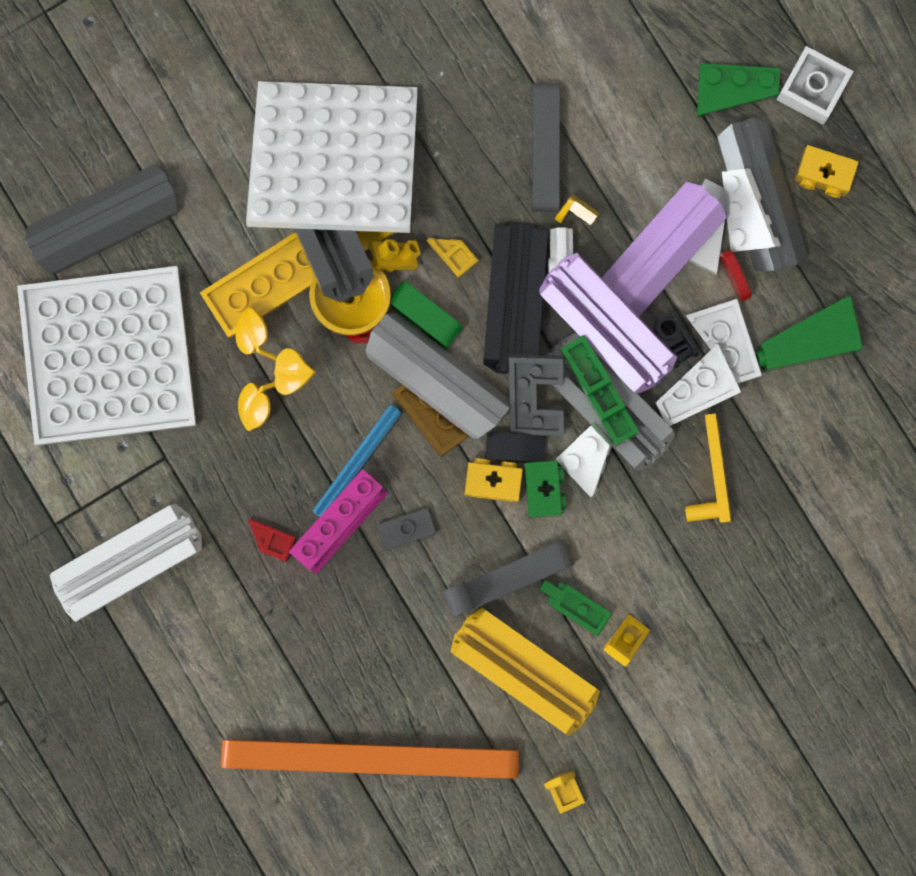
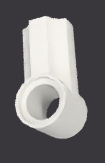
M555 228L549 230L550 258H548V273L564 257L573 255V229Z

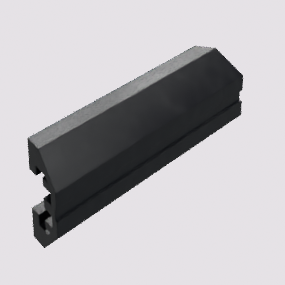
M504 222L497 223L494 227L483 365L498 374H509L510 354L538 355L543 302L539 289L545 277L548 228L540 225Z

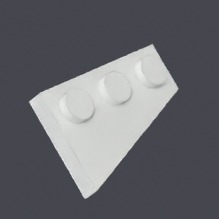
M751 169L722 172L730 250L738 252L781 246L778 237L774 238L770 228L772 224L770 217L765 215L760 203L762 197Z
M705 179L702 187L721 203L726 214L724 188ZM724 222L689 260V262L715 275L718 270Z

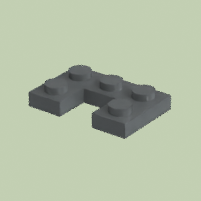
M510 354V433L547 436L565 435V407L538 406V384L564 385L565 356Z

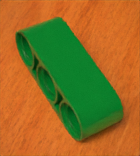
M404 280L390 297L389 305L445 349L449 348L464 329L459 322Z

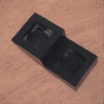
M488 432L485 459L507 462H544L545 436Z

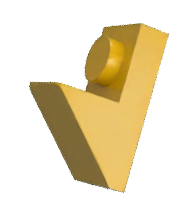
M628 614L605 644L604 651L626 667L650 632V629Z

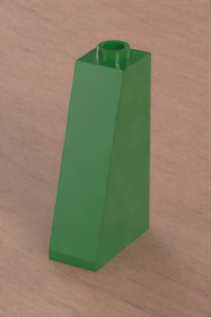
M851 296L845 297L761 343L759 351H756L759 367L763 366L765 373L861 351L863 346Z

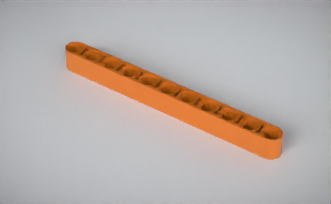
M222 740L221 768L515 779L519 778V750Z

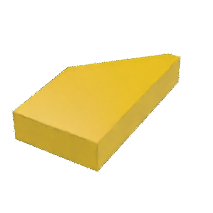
M428 238L426 240L458 279L479 262L462 240Z

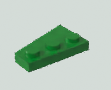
M700 63L697 118L706 116L709 113L729 110L732 107L778 97L780 68Z

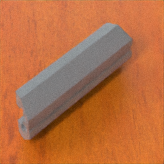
M398 313L386 314L381 319V322L372 330L365 350L367 358L471 438H480L490 431L510 409V399Z
M573 333L559 340L545 355L564 356L560 348L581 336ZM595 352L612 380V385L625 404L628 414L639 430V434L617 447L613 443L612 447L637 472L650 468L668 451L675 433ZM565 359L564 385L552 386L590 425L595 423L611 440Z

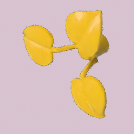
M247 307L242 313L236 328L235 336L238 348L244 354H253L256 350L257 353L276 361L274 370L275 382L263 385L260 388L255 383H249L240 393L238 400L239 416L246 430L252 431L261 427L270 414V400L264 393L265 390L276 387L277 391L283 395L293 394L311 379L315 371L294 349H284L278 356L263 350L261 346L266 343L268 338L266 324L254 308Z

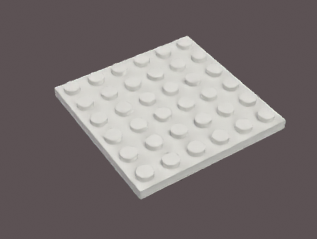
M258 81L246 216L247 227L410 233L417 87Z
M178 266L17 286L34 445L39 446L197 426Z

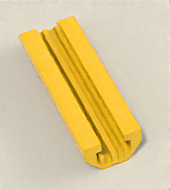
M480 608L469 615L455 634L451 647L452 654L566 735L570 736L580 729L595 709L600 693L597 688L485 609Z

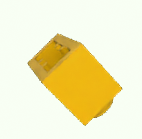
M807 145L803 151L794 181L800 182L799 185L809 190H814L815 188L825 190V194L830 197H845L850 190L859 161ZM823 169L828 170V178L823 177Z
M478 458L474 459V463L468 462L465 486L466 497L518 503L522 469L517 468V463L501 462V466L490 465L491 460ZM492 473H496L497 478L502 479L501 483H496V487H491L490 482L485 481L486 477H491Z

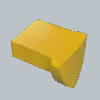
M570 195L565 205L555 217V220L562 223L569 212L572 211L592 225L601 213L577 196Z
M574 771L559 774L544 783L545 788L550 790L560 814L585 803L574 779L576 777Z

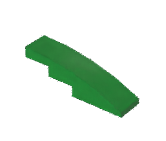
M583 335L560 348L615 447L638 435V428L628 414L625 404L612 385V380L586 337Z

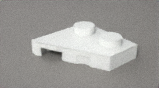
M593 423L555 460L592 497L598 490L597 485L601 474L604 472L606 458L610 453L613 442Z

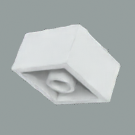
M806 46L777 100L824 125L854 71Z

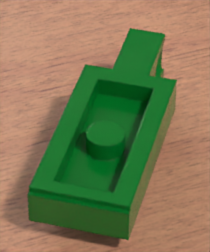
M544 580L539 587L540 591L550 596L547 603L552 605V608L597 637L612 615L611 612L568 584L565 585L559 582L556 587Z

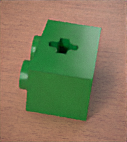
M557 461L525 463L528 518L561 516L562 510H566L565 493L560 494L559 483H564L563 467H558ZM543 482H547L548 487H553V491L549 492L548 497H544L543 492L538 491V488L542 487Z

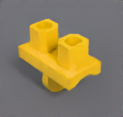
M386 239L384 242L372 241L368 244L369 250L373 254L374 269H381L383 273H391L393 270H415L418 268L416 258L420 255V249L417 241L408 240L406 243L395 242L392 239Z

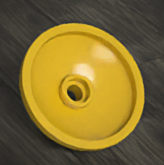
M369 260L374 278L363 294L356 297L353 296L354 301L352 303H347L346 301L338 302L323 296L315 276L313 277L309 292L310 305L316 318L327 329L342 335H359L373 329L386 315L391 297L390 286L381 269H374L372 261Z

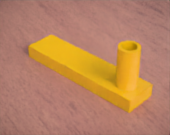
M716 413L705 415L717 502L685 506L687 522L719 518L720 523L732 522L718 419Z

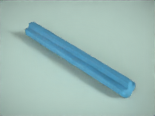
M390 405L313 509L317 516L320 517L358 475L401 416V411L398 408Z

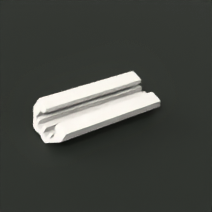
M177 504L169 505L53 571L50 574L54 592L65 612L77 622L202 551V535L189 513Z

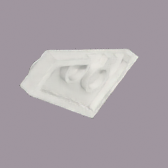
M737 299L686 315L710 349L716 344L719 345L737 384L762 376Z
M716 344L656 402L664 421L669 426L741 392L719 345Z

